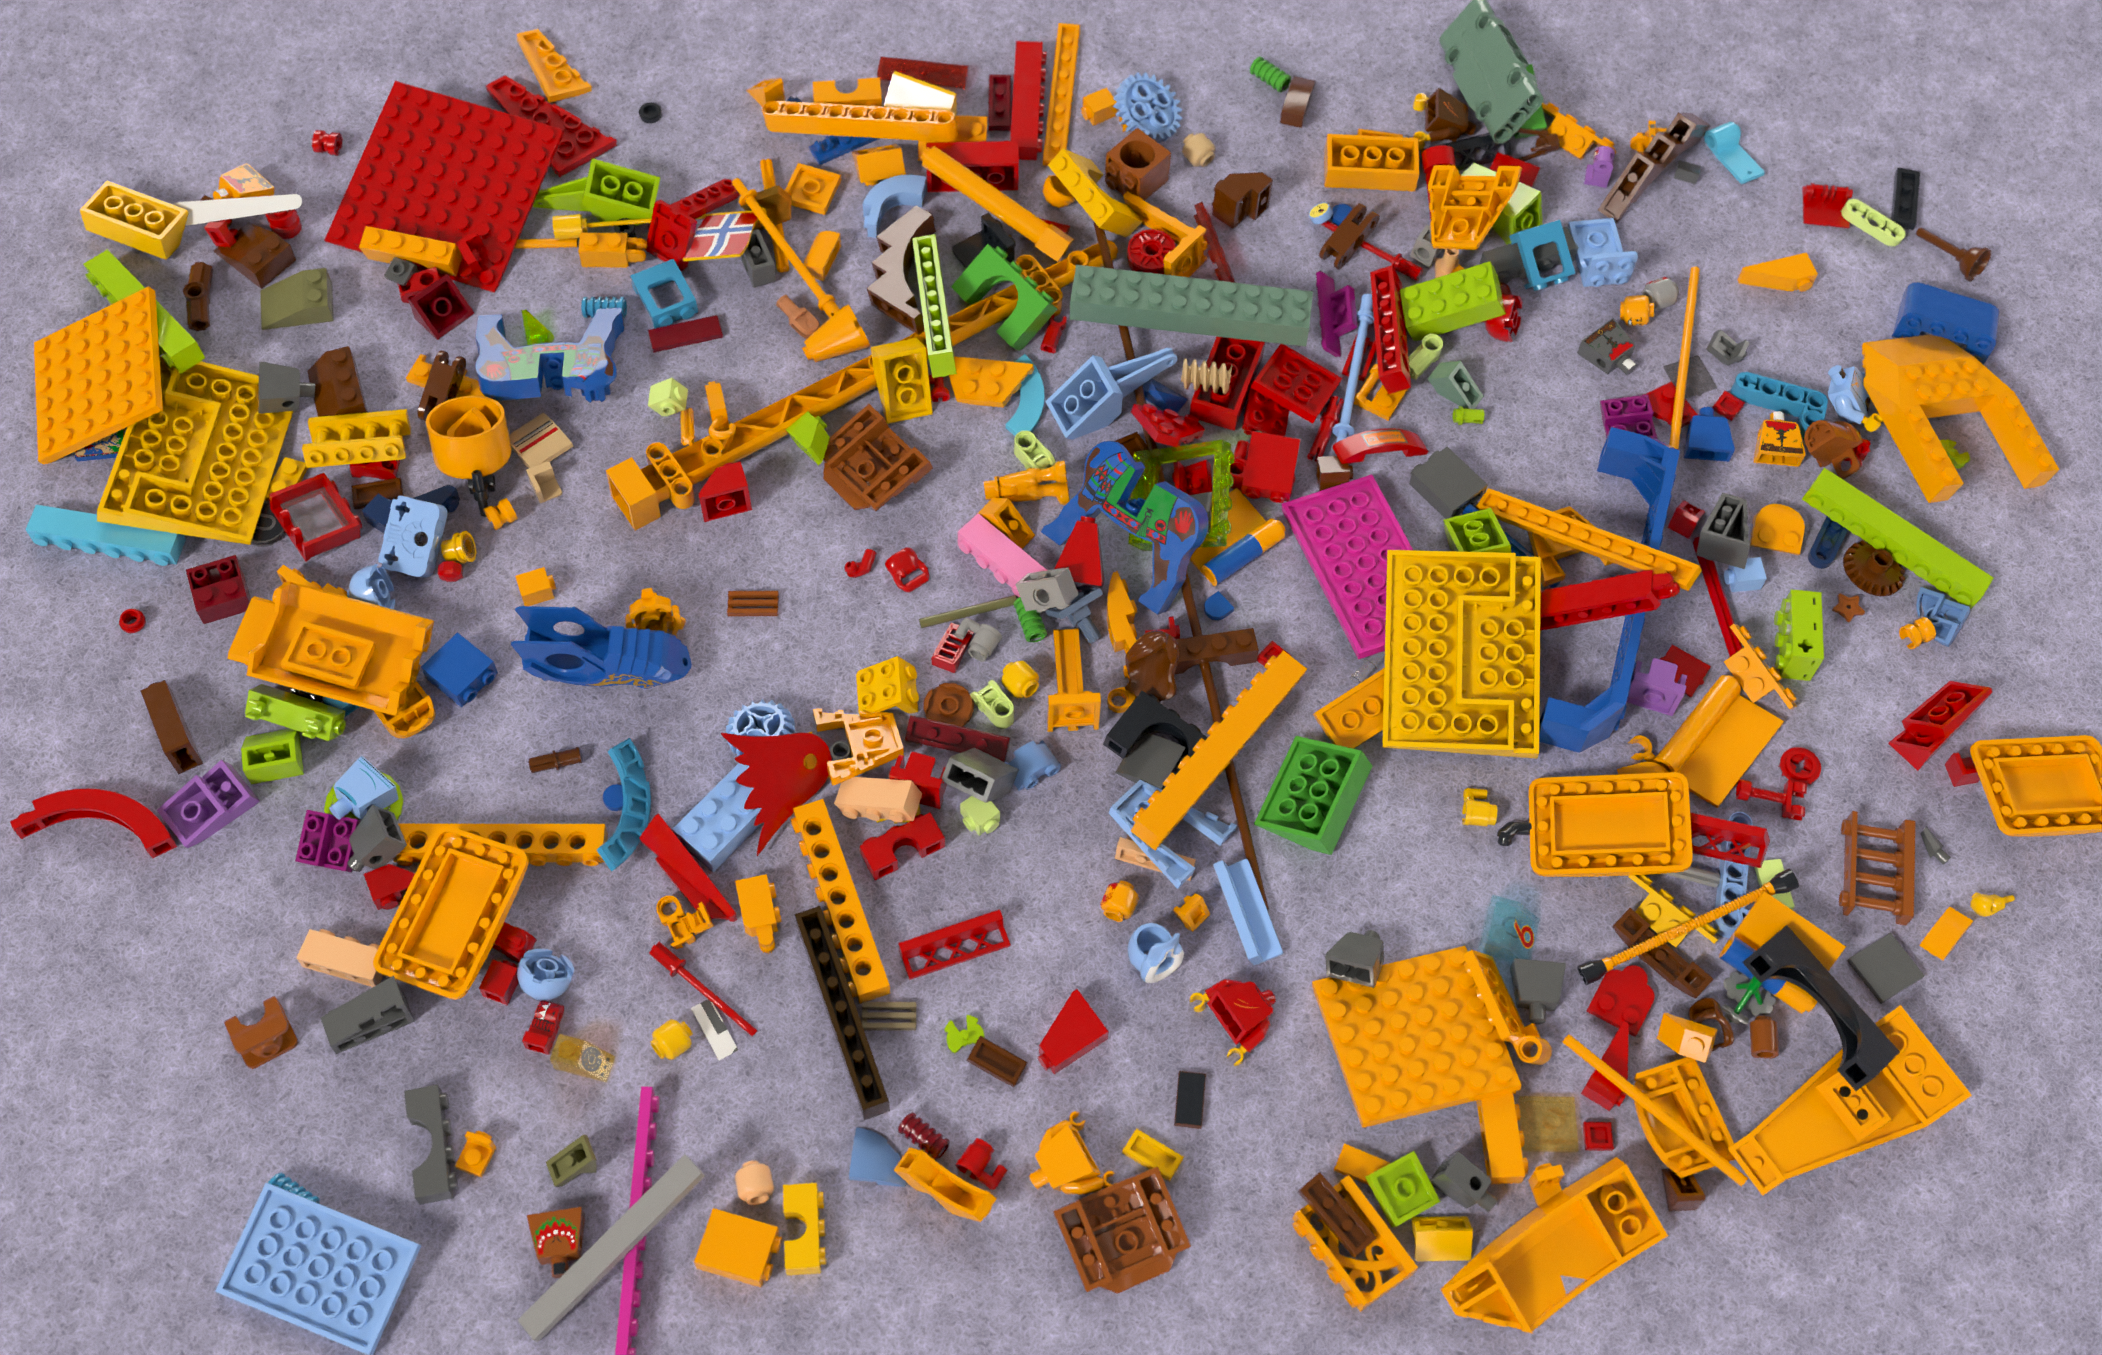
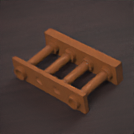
M1852 811L1848 818L1842 821L1841 834L1845 835L1844 888L1839 895V906H1843V915L1848 916L1855 906L1892 912V915H1896V924L1907 925L1914 917L1915 821L1905 819L1899 828L1891 830L1857 824L1858 812ZM1857 835L1893 840V843L1897 844V851L1893 854L1857 848ZM1856 858L1893 864V867H1897V875L1888 877L1856 871ZM1856 882L1890 887L1893 891H1896V899L1894 901L1857 896L1855 895Z

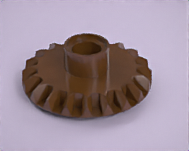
M1862 540L1858 544L1854 543L1844 554V570L1852 583L1862 591L1874 596H1890L1899 591L1903 586L1902 584L1906 579L1903 575L1906 570L1901 568L1902 565L1895 562L1892 555L1886 550L1875 549L1871 544Z

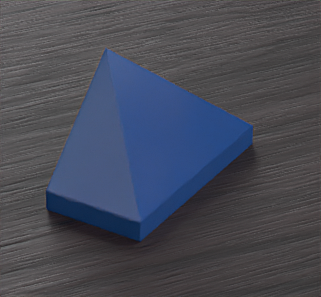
M1152 378L1142 385L1145 399L1163 410L1170 409L1178 413L1188 401L1186 397Z

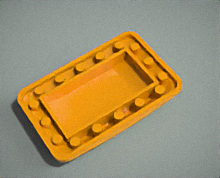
M2081 735L1979 740L1972 744L1970 748L1971 757L1997 826L2004 834L2017 837L2102 832V746L2096 738Z
M1681 773L1546 777L1535 779L1529 785V823L1532 825L1530 830V863L1534 873L1539 876L1601 877L1683 872L1692 865L1689 785L1687 778Z
M451 826L440 828L435 833L374 956L373 966L375 970L382 975L394 976L396 980L449 999L457 1000L464 997L482 968L517 895L529 864L526 853L520 849Z

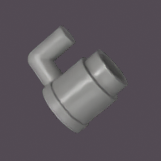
M964 618L954 635L958 639L963 640L968 630L974 632L975 636L970 642L968 653L972 658L984 662L987 657L991 656L997 644L1001 641L1002 635L990 625H980L970 618Z

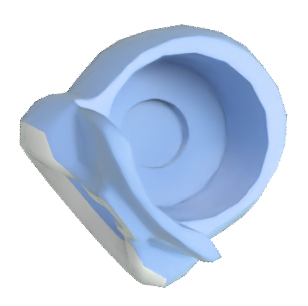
M1147 923L1137 928L1132 933L1128 943L1129 961L1140 972L1141 978L1146 983H1156L1170 976L1181 965L1184 957V951L1179 944L1180 934L1175 933L1172 938L1168 930L1154 923Z

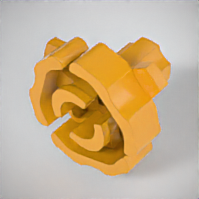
M652 588L641 590V598L629 606V614L625 616L626 628L661 630L675 635L676 638L678 630H683L686 619L680 615L679 607L671 605L670 598L657 595Z

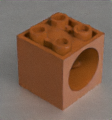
M1136 128L1106 153L1105 183L1111 190L1116 189L1120 192L1123 198L1124 194L1128 191L1145 201L1169 180L1171 152L1139 128Z

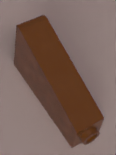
M165 680L155 682L147 688L140 690L163 752L177 773L181 774L202 765L203 761Z

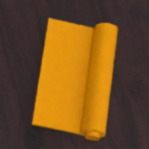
M1722 675L1718 678L1653 760L1654 763L1663 766L1668 772L1683 774L1688 780L1689 791L1716 808L1721 805L1739 779L1742 778L1784 723L1780 718L1740 695L1741 687L1739 681L1730 675Z

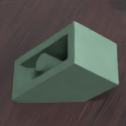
M1461 361L1439 363L1428 378L1439 395L1462 406L1464 409H1475L1484 397Z

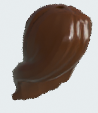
M1153 630L1145 633L1132 645L1125 656L1126 667L1130 677L1128 685L1125 686L1126 690L1135 694L1136 697L1141 691H1144L1147 694L1154 695L1159 702L1169 700L1176 695L1177 687L1174 676L1180 659V648L1174 637L1163 631Z

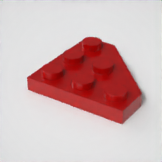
M1144 403L1143 406L1134 404L1131 410L1133 416L1152 439L1165 445L1179 447L1182 442L1187 444L1192 442L1194 438H1202L1205 431L1199 423V419L1189 414H1186L1184 417L1170 409H1165L1164 411L1157 410L1155 406Z

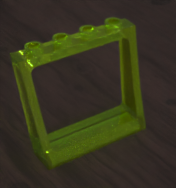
M1220 439L1179 447L1134 452L1133 459L1135 462L1141 461L1145 469L1131 493V500H1137L1138 498L1146 500L1154 485L1158 483L1159 469L1162 464L1214 454L1211 530L1198 548L1226 546L1227 534L1231 532V524L1228 520V511L1232 509L1229 487L1233 486L1230 464L1234 463L1231 444ZM1129 532L1128 544L1142 551H1152V542L1139 538Z

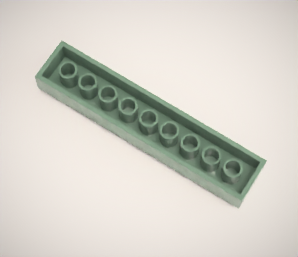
M1076 265L1070 299L1069 320L1306 347L1313 291Z

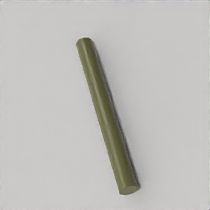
M1016 595L920 618L919 623L921 628L1014 606L1017 598Z

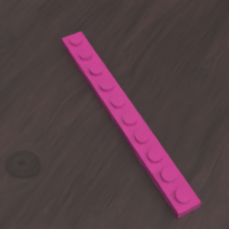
M641 1086L629 1209L652 1187V1179L647 1176L648 1167H653L654 1150H650L651 1140H656L657 1124L653 1123V1113H658L659 1096H655L653 1087ZM646 1235L624 1257L615 1355H636V1349L631 1348L632 1336L637 1337L639 1322L638 1319H634L635 1307L640 1308L641 1290H637V1281L642 1279L644 1274V1262L639 1260L640 1250L645 1251Z

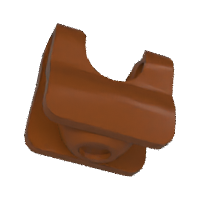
M275 996L264 1000L265 1013L263 1018L256 1024L243 1025L236 1016L224 1021L236 1052L241 1054L246 1066L250 1069H255L294 1049L298 1044V1038Z

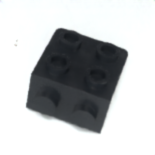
M988 212L981 216V231L955 244L952 247V252L961 264L967 268L987 244L993 248L999 246L1008 254L1006 259L1011 263L1015 261L1016 243L1014 238L1010 234L1007 235L1003 230L1000 221L994 219Z

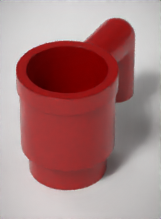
M976 1138L972 1144H969L955 1164L956 1168L964 1174L967 1169L972 1172L969 1176L970 1178L981 1182L992 1190L997 1188L1008 1171L1002 1165H998L992 1175L984 1171L992 1159L991 1155L994 1152V1148L980 1138Z

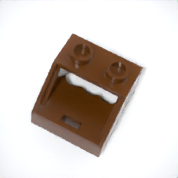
M1263 172L1229 174L1224 180H1219L1214 187L1212 215L1232 229L1247 216L1255 221L1269 207L1273 179Z

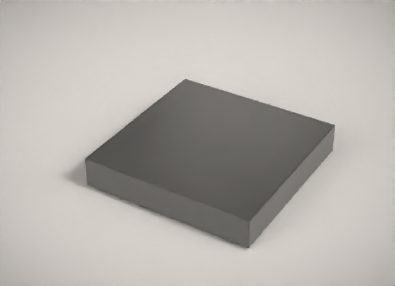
M1891 933L1847 960L1880 1004L1925 976Z

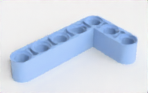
M1735 812L1728 819V821L1753 826L1752 819L1744 812ZM1722 842V852L1735 848L1732 842ZM1749 847L1742 851L1745 857H1750ZM1720 859L1719 874L1721 877L1717 887L1715 908L1731 902L1727 899L1726 895L1732 896L1734 899L1746 895L1749 865ZM1728 871L1735 873L1738 878L1732 877ZM1745 906L1714 920V928L1720 936L1726 938L1732 936L1749 912V910L1744 909ZM1723 919L1729 920L1733 926L1727 925Z

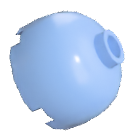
M378 564L366 566L352 576L349 590L347 591L349 598L394 610L395 599L390 600V592L394 591L390 576L383 567L377 568Z
M549 949L527 951L520 960L517 972L521 989L536 1000L558 998L568 989L574 972L573 964L566 956L562 954L560 958L553 956V951Z

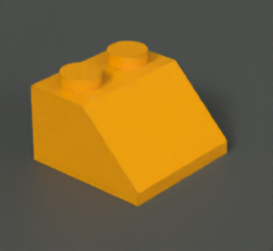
M897 144L851 151L858 180L860 183H865V186L876 185L878 180L906 175L902 149Z

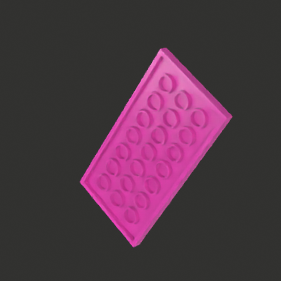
M1371 474L1282 503V511L1358 660L1385 651L1387 550H1413L1373 475Z

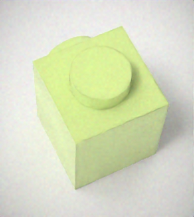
M673 378L650 386L648 407L661 416H669L686 409L688 389Z
M970 796L960 804V814L964 817L962 819L963 823L969 831L975 830L980 836L984 832L987 834L993 832L999 826L1000 811L991 801L985 803Z

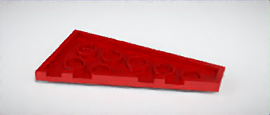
M506 75L486 85L487 92L505 113L563 129L564 133L550 164V167L559 178L592 160V158L594 159L617 146V141L613 137H606L594 126L592 128L582 123V119L556 104L551 105L545 101L544 97L532 94L527 91L525 86Z

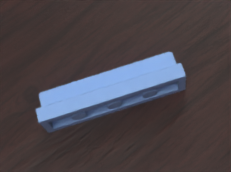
M1244 859L1230 866H1227L1223 860L1214 863L1216 874L1248 960L1253 965H1257L1282 955L1283 950L1249 861Z

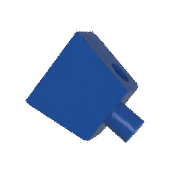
M1703 407L1699 410V415L1693 416L1688 425L1683 458L1729 462L1735 447L1728 420L1725 417H1714L1713 408Z

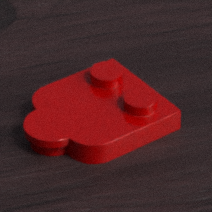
M1636 965L1627 966L1623 971H1608L1603 977L1586 1012L1618 1029L1623 1021L1629 1023V1034L1636 1037L1655 999L1654 991L1647 985L1648 976L1646 972Z

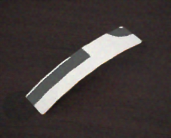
M709 999L691 1008L718 1060L738 1051L718 1011Z

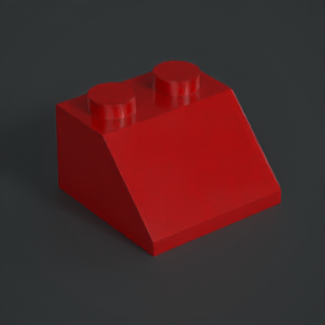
M741 461L726 463L723 466L717 467L698 494L704 522L752 510L748 484Z

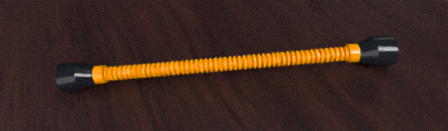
M1786 869L1777 873L1768 883L1763 884L1761 888L1749 892V894L1747 893L1740 898L1734 899V901L1728 902V904L1726 903L1703 915L1697 916V918L1695 917L1691 921L1685 922V924L1682 923V925L1654 936V938L1652 937L1648 941L1642 942V944L1639 943L1636 947H1630L1617 955L1611 956V958L1589 960L1577 966L1578 972L1583 977L1585 985L1592 984L1600 980L1614 966L1676 939V937L1678 938L1682 934L1688 933V931L1691 932V930L1700 928L1713 920L1719 919V917L1725 916V914L1728 915V913L1734 912V910L1736 911L1750 903L1756 902L1763 891L1772 896L1774 894L1788 893L1799 888L1798 880L1791 869Z

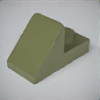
M586 1134L580 1136L546 1161L554 1187L566 1185L581 1173L597 1172L596 1157Z

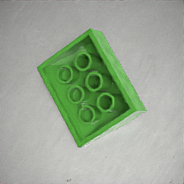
M1295 736L1254 825L1310 850L1332 855L1372 769V764L1361 750Z

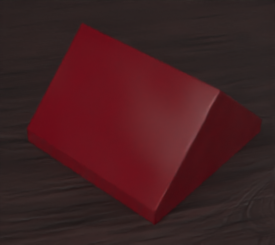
M445 274L408 300L414 318L436 340L475 314L448 274Z

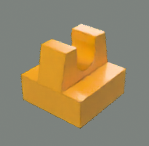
M1196 893L1192 897L1187 895L1184 898L1185 904L1181 908L1176 906L1173 909L1176 917L1192 932L1210 915L1203 897Z

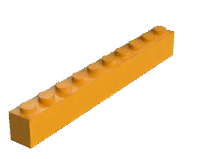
M1284 650L1277 658L1273 655L1264 666L1267 670L1263 674L1259 671L1250 682L1253 686L1249 690L1246 688L1242 690L1236 698L1238 701L1235 707L1231 704L1221 716L1224 720L1221 723L1216 721L1207 732L1210 736L1206 740L1201 738L1192 749L1195 752L1190 758L1186 755L1178 765L1180 771L1176 775L1172 772L1162 784L1165 788L1161 792L1156 790L1147 801L1150 804L1145 810L1141 807L1132 818L1135 824L1131 832L1156 851L1307 671L1306 667Z

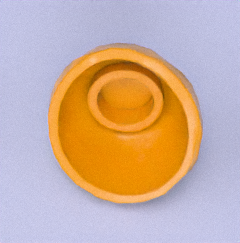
M1049 175L1045 179L1042 192L1045 200L1051 206L1064 208L1075 202L1073 195L1056 175Z

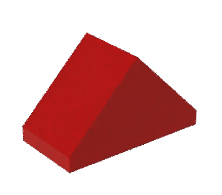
M1684 500L1677 506L1667 528L1689 539L1706 511Z

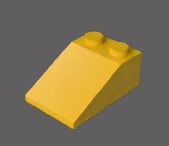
M917 338L871 347L873 370L886 423L889 424L933 414L926 347Z

